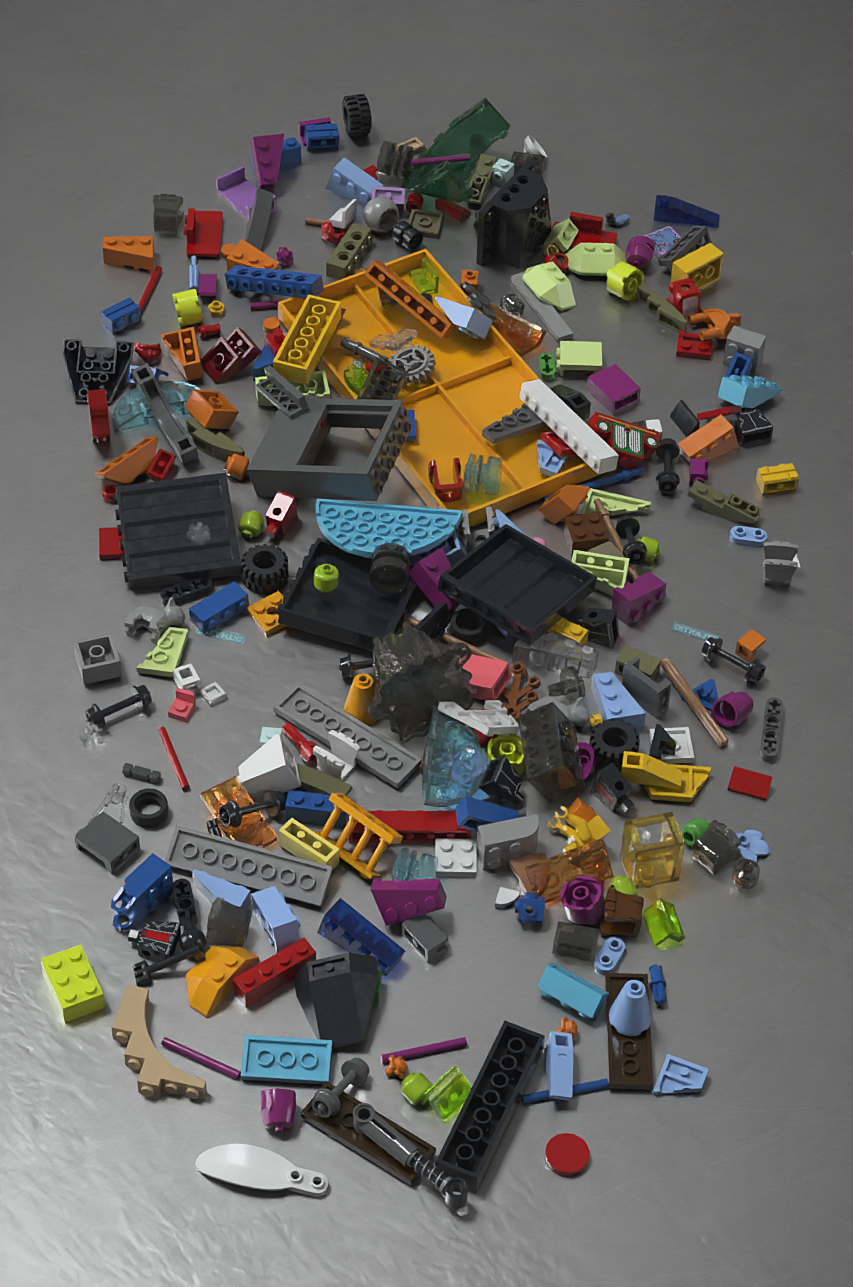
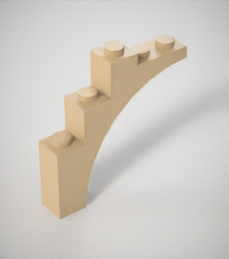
M127 985L111 1028L113 1039L121 1043L128 1042L124 1053L125 1065L135 1070L141 1069L137 1080L138 1093L148 1097H160L162 1090H165L170 1094L187 1095L192 1099H205L207 1093L206 1080L190 1076L177 1069L154 1046L146 1027V1013L150 1002L149 990Z

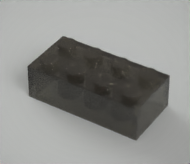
M376 357L357 399L397 400L409 372Z

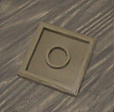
M412 209L408 223L422 232L424 237L438 239L444 213Z

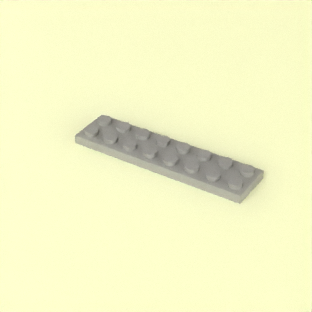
M299 683L273 706L275 713L330 747L328 733L331 730L337 733L341 732L346 735V738L350 737L353 739L354 743L360 746V752L356 756L357 764L397 789L422 764L420 757Z
M178 825L175 827L165 858V862L175 869L190 873L194 869L205 871L219 879L223 878L232 884L257 891L275 886L278 892H282L287 899L320 908L322 907L333 872L332 866Z

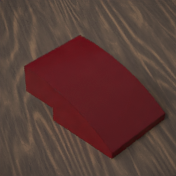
M236 327L226 339L221 337L201 359L202 366L214 382L218 384L240 372L262 351L244 330Z

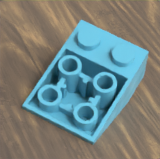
M730 375V377L722 378L717 397L737 406L741 405V408H755L781 393L783 389L777 387V383L766 382L765 378L760 376L753 378L747 375H743V377Z

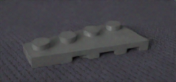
M524 403L522 408H516L512 411L511 415L502 417L500 422L496 421L483 429L482 436L494 445L546 427L547 424Z

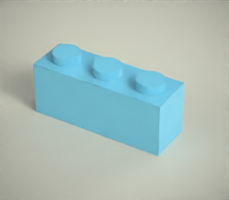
M555 963L546 966L537 985V988L542 990L544 996L560 1000L561 1005L578 1010V1014L587 1019L599 1016L609 994Z

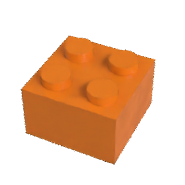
M194 389L185 405V408L190 412L189 414L196 418L206 429H230L239 413L219 391Z

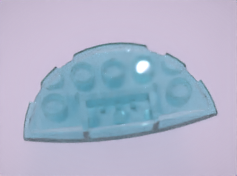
M158 381L173 412L181 411L182 415L189 414L190 412L185 408V405L193 390L201 389L185 382ZM138 387L129 391L116 404L112 415L115 433L149 424L148 419L154 418Z
M437 707L433 710L426 744L422 776L423 805L448 807L459 804L465 796L472 797L480 789L479 785L488 767V760L485 748H481L477 741L478 735L470 726L465 727L457 719L439 711Z

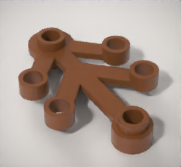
M520 662L513 664L511 668L513 676L511 691L505 687L501 692V695L509 701L508 706L502 702L501 707H505L508 710L507 715H511L516 722H519L523 710L532 702L539 700L537 692L533 690L541 686L539 677L532 676L528 680L529 684L520 690L521 680L528 674L526 666ZM526 696V700L517 705V702Z

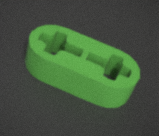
M550 353L539 355V376L543 381H552L555 378L554 356Z

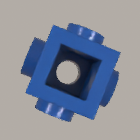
M525 892L524 895H520V901H515V913H519L518 919H522L523 923L533 924L535 921L544 920L545 897H538L536 893Z

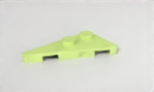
M591 488L587 494L588 498L585 500L581 514L598 512L594 504V500L600 498L604 508L608 509L610 516L650 510L651 502Z

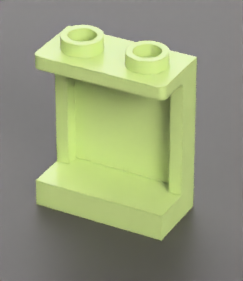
M560 341V348H556V358H559V360H556V370H559V376L563 377L564 370L594 371V374L602 371V342Z

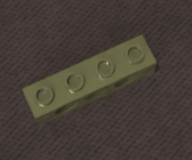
M355 223L351 225L326 262V276L341 280L352 274L354 266L358 265L360 257L365 254L366 248L372 243L371 228Z

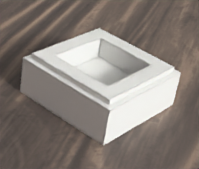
M216 682L199 690L200 696L210 707L227 698L226 692Z

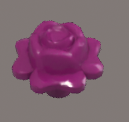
M279 247V251L276 253L278 262L283 266H290L291 261H293V252L289 251L287 247Z

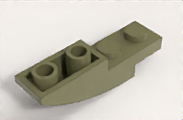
M481 154L475 174L472 175L464 199L465 202L475 204L483 202L492 181V167L497 162L496 156Z
M192 417L186 420L187 432L193 438L197 449L224 462H227L228 457H232L233 454L245 455L241 446L235 444L221 432L214 435L212 431L204 428Z
M695 480L687 495L702 503L701 509L737 522L756 523L763 510L731 492L729 496H726L698 480Z

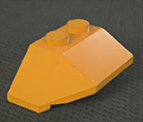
M212 946L204 954L205 960L197 962L186 974L190 1008L207 1018L233 989V978L251 969L259 961L258 956L244 947Z

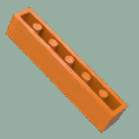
M373 260L364 275L440 338H448L456 327L449 317L384 263Z

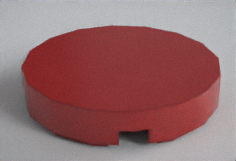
M571 1133L557 1134L547 1143L545 1160L553 1172L563 1176H573L575 1173L584 1171L588 1165L590 1152L588 1145L581 1137Z

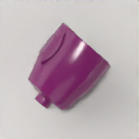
M646 236L633 237L628 242L626 248V263L639 270L646 267L653 257L656 242Z
M729 692L714 702L711 716L724 727L738 725L752 712L754 701L746 692ZM721 711L723 712V714H724L726 717L729 718V720L726 719V718L722 715Z
M279 1088L262 1090L260 1112L264 1126L268 1129H275V1132H284V1129L292 1127L296 1112L295 1091Z

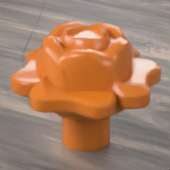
M567 1017L562 1018L561 1027L556 1029L555 1032L572 1034V1042H574L575 1036L578 1035V1026L574 1020L569 1021Z
M391 1055L389 1057L390 1067L385 1069L386 1075L390 1077L395 1074L404 1079L406 1077L405 1072L408 1070L406 1061L401 1056L396 1058L394 1055Z

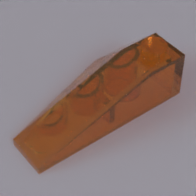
M489 302L487 307L497 316L493 320L492 325L519 356L522 357L540 346L547 330Z

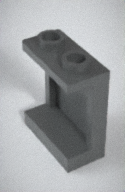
M636 657L624 665L621 682L639 706L655 718L668 708L672 682L668 679L663 680L659 684L654 682L639 670L640 659Z
M104 811L98 816L93 817L90 823L83 829H80L74 836L76 848L80 850L84 847L105 862L106 870L111 874L140 849L139 836Z

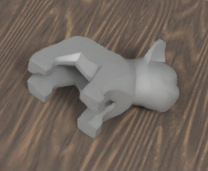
M170 597L167 606L163 609L138 606L126 617L124 627H126L125 631L128 636L135 637L136 630L144 626L152 632L151 642L157 643L169 626L182 625L186 616L182 608L175 604L174 598Z
M546 696L532 702L527 708V721L533 725L537 723L539 718H548V724L551 726L548 730V735L553 739L557 738L558 732L568 728L570 725L585 727L590 720L588 710L584 707L583 697L578 698L575 704L567 706L552 697Z

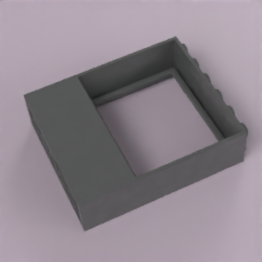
M305 398L309 410L292 420L278 409L247 468L256 495L259 497H275L277 492L281 491L295 498L377 501L379 495L383 492L386 481H388L391 470L394 468L395 461L400 455L402 446L406 443V438L412 429L403 400ZM291 408L290 412H293L298 408ZM321 420H323V423H324V426H325V427H323V428H321V424H320V421H321ZM332 427L382 429L364 467L313 466Z

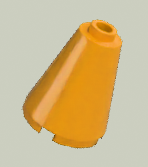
M358 674L353 679L343 710L368 726L376 723L377 719L381 717L382 704L372 677L368 674Z

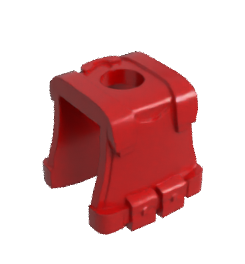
M691 278L678 280L669 285L670 294L666 300L682 316L683 299H685L694 314L702 313L700 298H702L703 294L695 286V282Z
M453 458L454 484L439 485L436 460L430 461L428 476L430 483H433L436 496L441 502L460 500L462 498L463 481L460 478L461 465L459 458Z

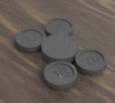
M464 281L462 286L471 294L467 297L469 303L477 309L481 308L489 318L494 320L497 317L496 314L487 307L491 304V300L482 292H477L471 284Z

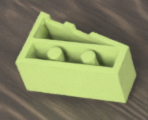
M574 550L571 562L597 576L596 590L613 597L614 588L618 587L621 589L625 587L629 558Z

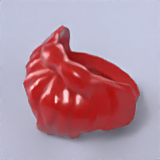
M325 222L321 225V237L326 242L337 245L340 243L341 238L345 236V230L334 227L332 222ZM333 228L341 230L342 233H334Z
M554 253L551 256L544 257V263L554 262L563 274L568 271L569 259L565 254ZM556 256L563 257L565 261L560 263Z
M137 342L134 345V351L148 364L157 360L162 352L160 343L148 345Z

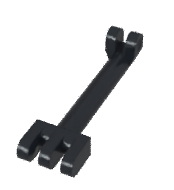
M198 944L152 965H148L145 960L134 964L133 971L135 972L136 985L142 986L151 982L150 974L192 956L198 962L204 961L203 947Z

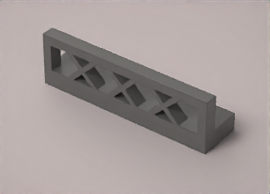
M692 226L658 259L659 265L669 266L672 274L673 262L684 257L686 253L687 255L692 253L694 245H696L697 250L709 243L712 244L707 226ZM703 236H704V239H705V243H704V244H702Z
M270 365L264 368L267 379L255 385L260 393L291 420L309 410L305 396ZM271 384V388H264L267 385ZM273 393H280L277 396H272ZM291 408H298L295 411L290 412Z

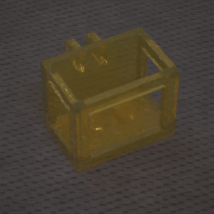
M673 812L626 820L624 823L620 860L626 876L633 880L636 889L651 888V886L679 881L685 843ZM663 823L660 842L642 845L636 828ZM631 842L634 847V850L630 851Z

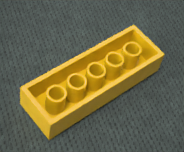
M313 295L307 296L273 360V368L287 381L307 385L341 319V302Z

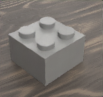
M733 326L726 340L723 364L730 366L736 352L753 359L750 373L756 374L763 360L766 336Z
M112 633L73 641L75 657L84 685L122 676L121 663Z

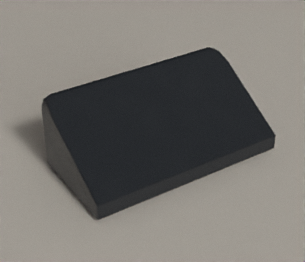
M680 400L671 412L670 418L687 438L699 429L700 421L685 402Z

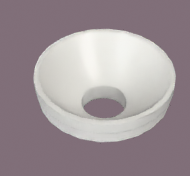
M528 135L524 140L523 149L526 155L536 161L547 159V154L532 136Z

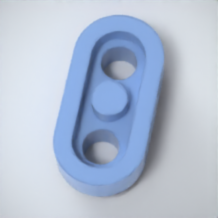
M735 526L731 529L730 540L735 544L761 547L767 540V533L759 528Z
M611 937L603 944L594 962V968L599 974L613 973L625 951V944L621 939Z

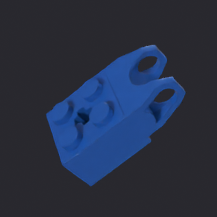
M152 853L124 879L125 885L120 888L111 902V909L116 912L113 926L120 931L130 929L137 925L151 911H155L165 898L171 896L173 893V877L170 864ZM118 901H122L120 908L115 906ZM123 916H127L129 918L127 924L120 925L117 922Z

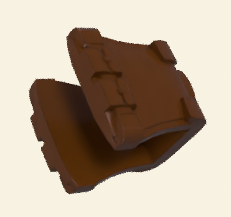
M609 887L605 897L604 914L600 917V935L617 934L633 938L637 937L642 925L644 898L627 895L617 891L616 888Z

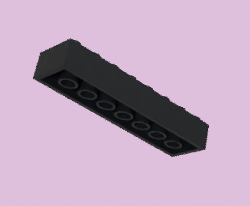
M504 1021L435 1162L437 1169L440 1172L444 1171L445 1176L461 1178L468 1184V1189L477 1192L544 1050L545 1035Z

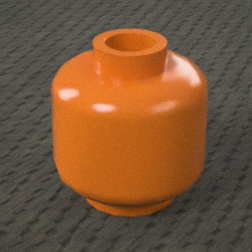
M233 454L232 457L229 456L224 468L226 474L238 480H242L245 475L249 476L247 471L250 462L249 458L238 454Z

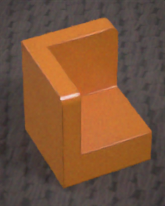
M751 629L737 641L735 654L750 664L755 659L756 650L765 643L766 638Z
M578 797L568 808V813L571 815L575 814L584 819L586 823L597 815L592 807Z

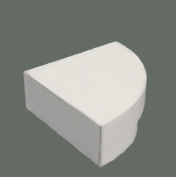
M500 887L495 907L505 908V906L515 903L520 897V891Z

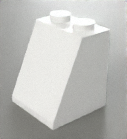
M280 734L272 737L238 767L240 774L238 776L239 784L241 787L246 788L249 797H253L257 803L263 802V795L268 790L285 793L301 786L295 754Z

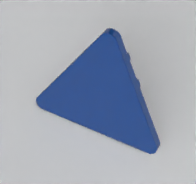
M710 679L692 689L709 711L712 710L714 702L718 700L714 679ZM681 695V696H680V700H681V701H684V702H687V701L684 699V697Z

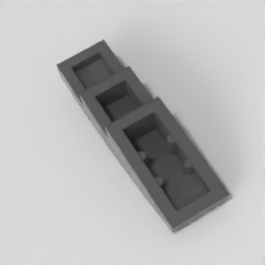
M258 188L255 193L254 204L251 207L250 220L247 223L245 241L261 251L269 221L273 193Z

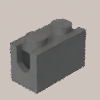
M423 914L402 923V936L427 963L448 950V947L445 945L448 942V936L444 930H440L435 925L432 917Z

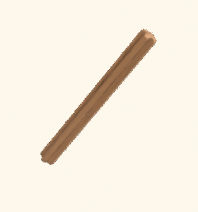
M669 658L661 660L660 666L718 746L723 747L727 745L728 738Z

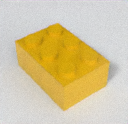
M709 243L676 260L672 265L670 284L678 280L691 278L695 282V286L701 290L714 283L721 277L724 253Z

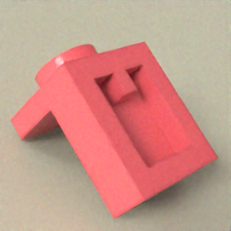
M177 688L175 691L176 698L168 710V717L187 722L196 706L195 693Z

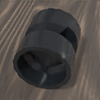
M406 221L399 222L392 233L393 239L410 251L416 250L423 242V233Z

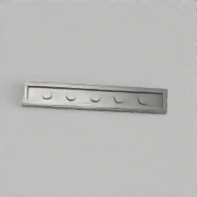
M525 272L512 275V283L556 341L560 342L573 338V332L554 307L540 300L524 282L522 277Z

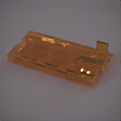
M236 776L200 793L201 800L228 839L257 847L262 846L263 848L277 841V835L260 811L243 815L242 822L238 827L224 826L221 823L219 808L228 801H235L240 808L254 804L245 789L239 784Z
M594 838L586 841L585 845L525 867L530 884H534V887L531 888L532 893H536L538 897H545V903L560 898L563 885L568 881L576 880L575 877L590 876L595 878L598 883L614 877L603 839L596 840Z

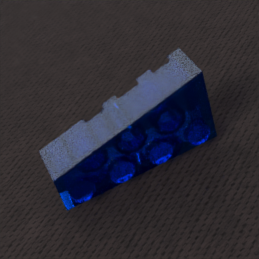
M341 898L325 913L317 931L318 934L349 953L375 956L377 968L382 971L384 976H387L405 953L402 947Z

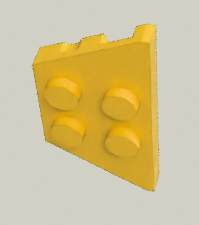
M669 764L682 770L681 789L643 784L648 795L653 800L692 802L709 777L711 767Z

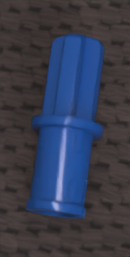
M658 964L649 967L651 977L649 985L653 990L656 1005H661L667 1001L665 993L667 985L663 978L662 966H658Z

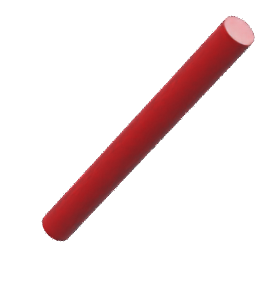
M160 266L155 268L139 301L138 306L141 309V313L162 271Z
M160 727L158 729L159 735L183 791H186L190 788L166 728Z

